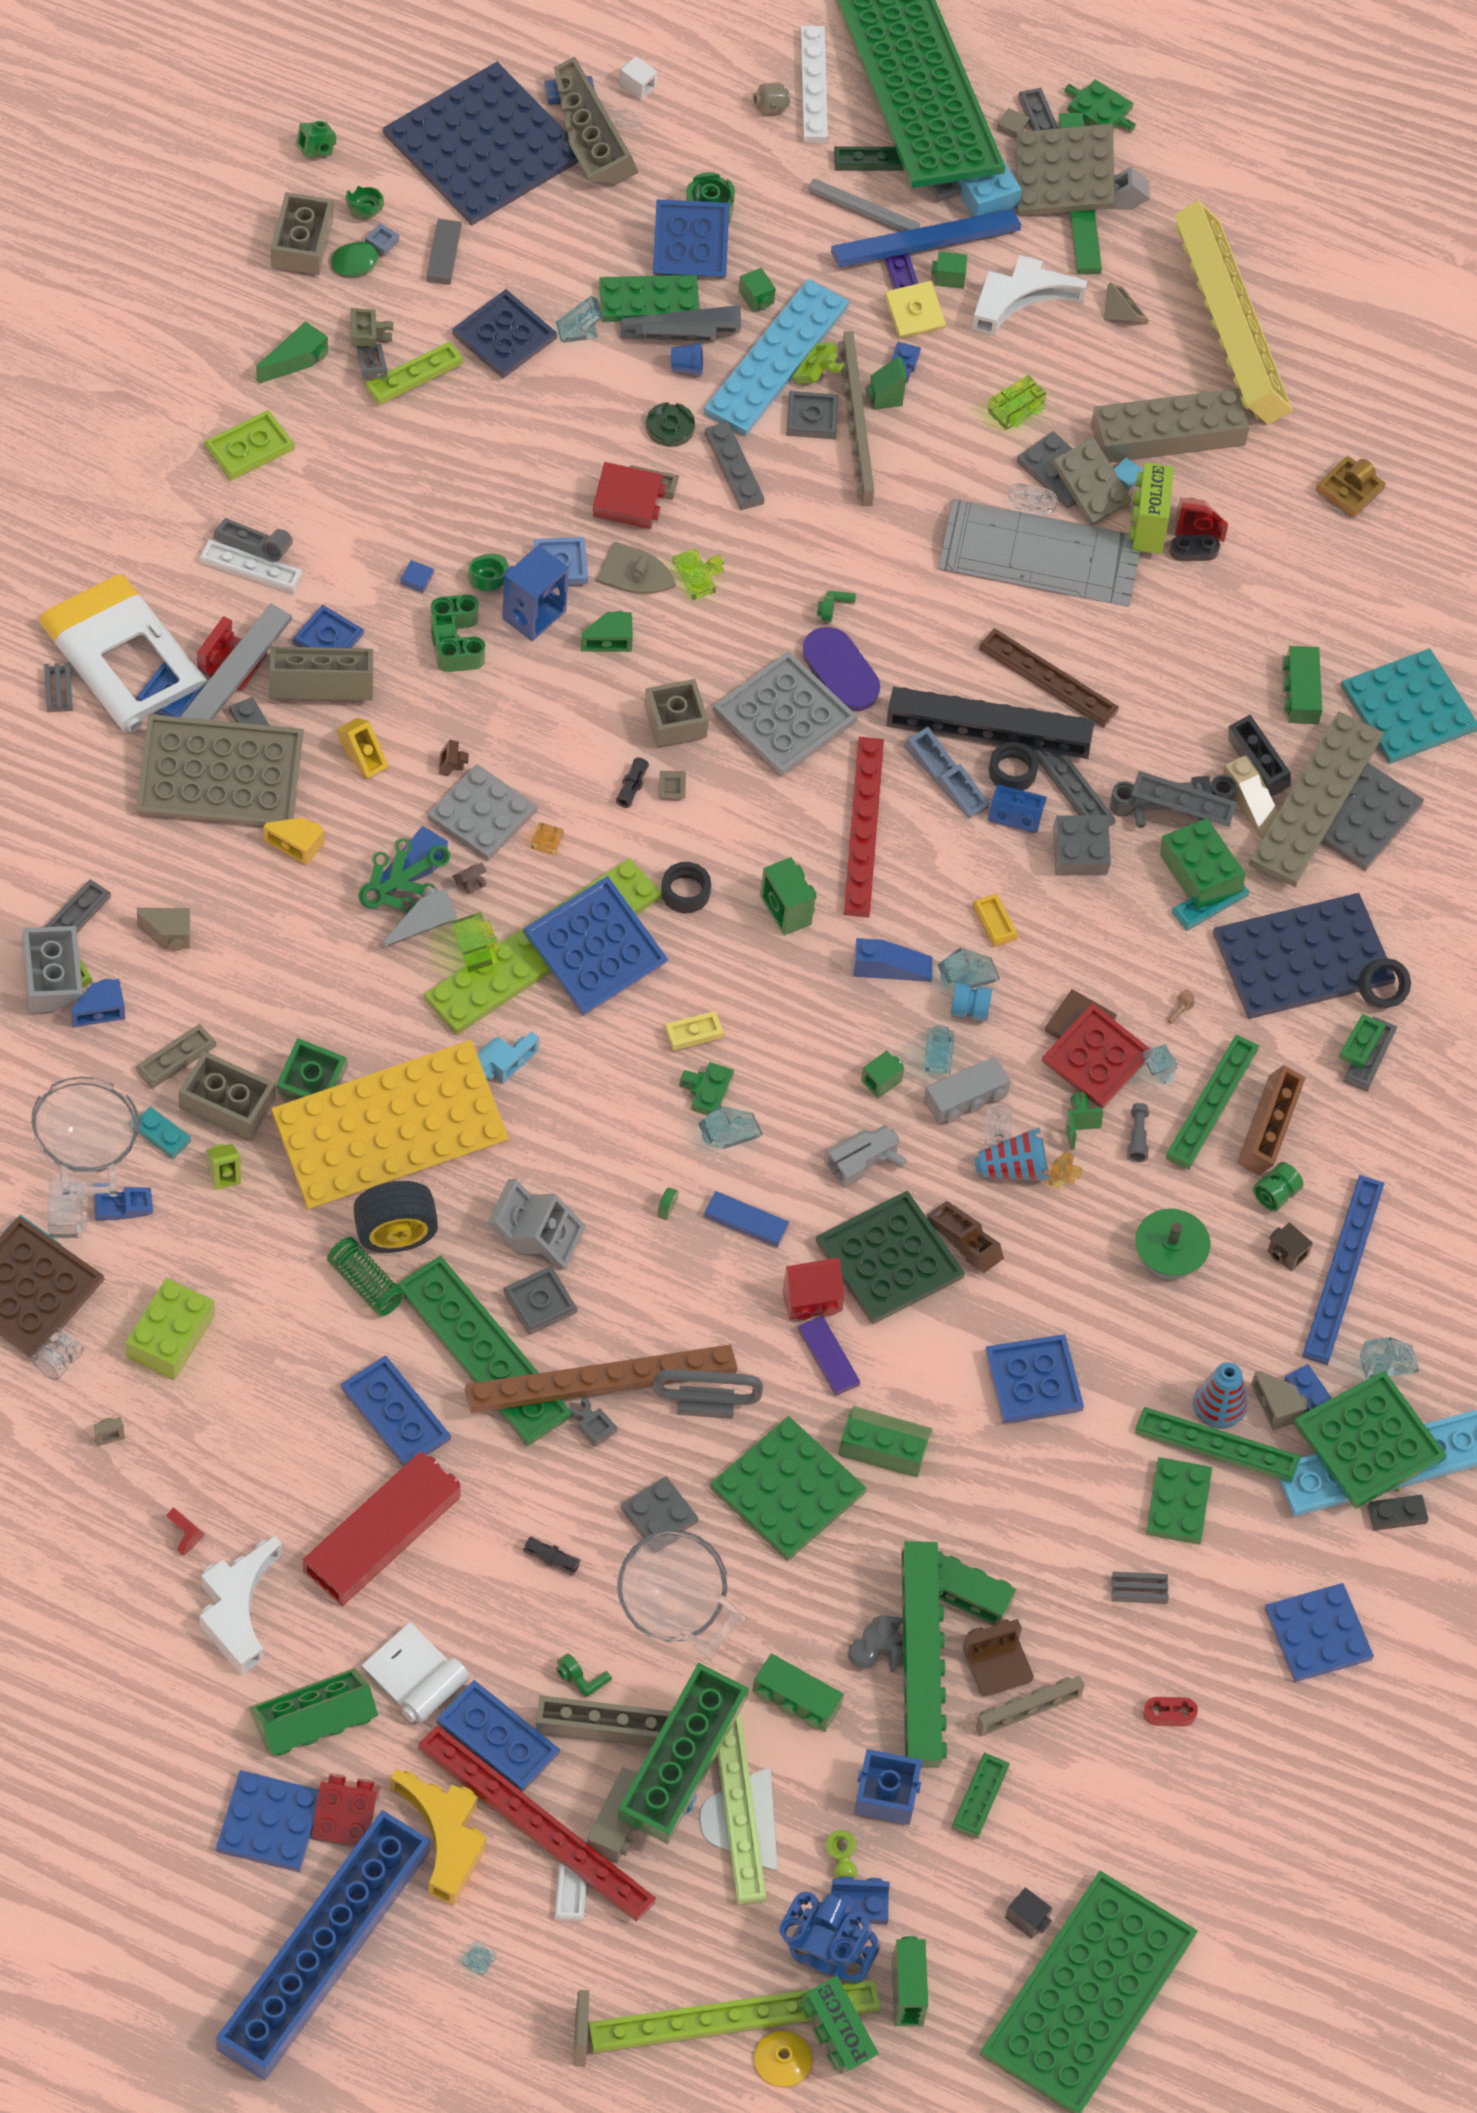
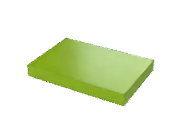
M269 410L204 441L205 448L230 481L295 450V444Z

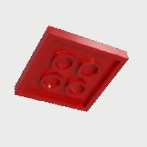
M1092 1003L1045 1053L1041 1061L1079 1092L1086 1093L1087 1098L1099 1108L1104 1109L1153 1056L1154 1051Z

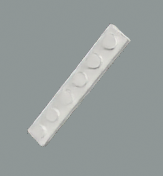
M801 25L803 143H827L825 26Z

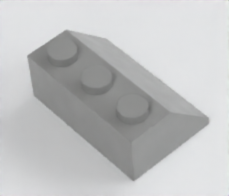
M76 926L23 928L22 953L28 1013L55 1012L83 997Z

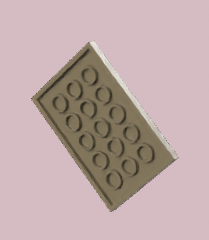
M148 714L136 808L137 814L264 826L268 822L294 819L304 729Z

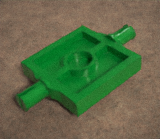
M1096 79L1082 90H1079L1070 83L1066 86L1064 92L1075 98L1068 104L1067 112L1083 113L1084 122L1090 126L1113 124V128L1121 126L1130 133L1135 129L1136 123L1125 118L1132 110L1134 103Z

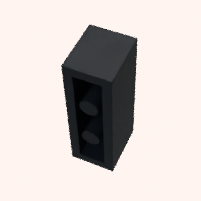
M1251 715L1228 726L1229 742L1240 758L1245 755L1249 757L1261 774L1271 797L1291 786L1290 770Z

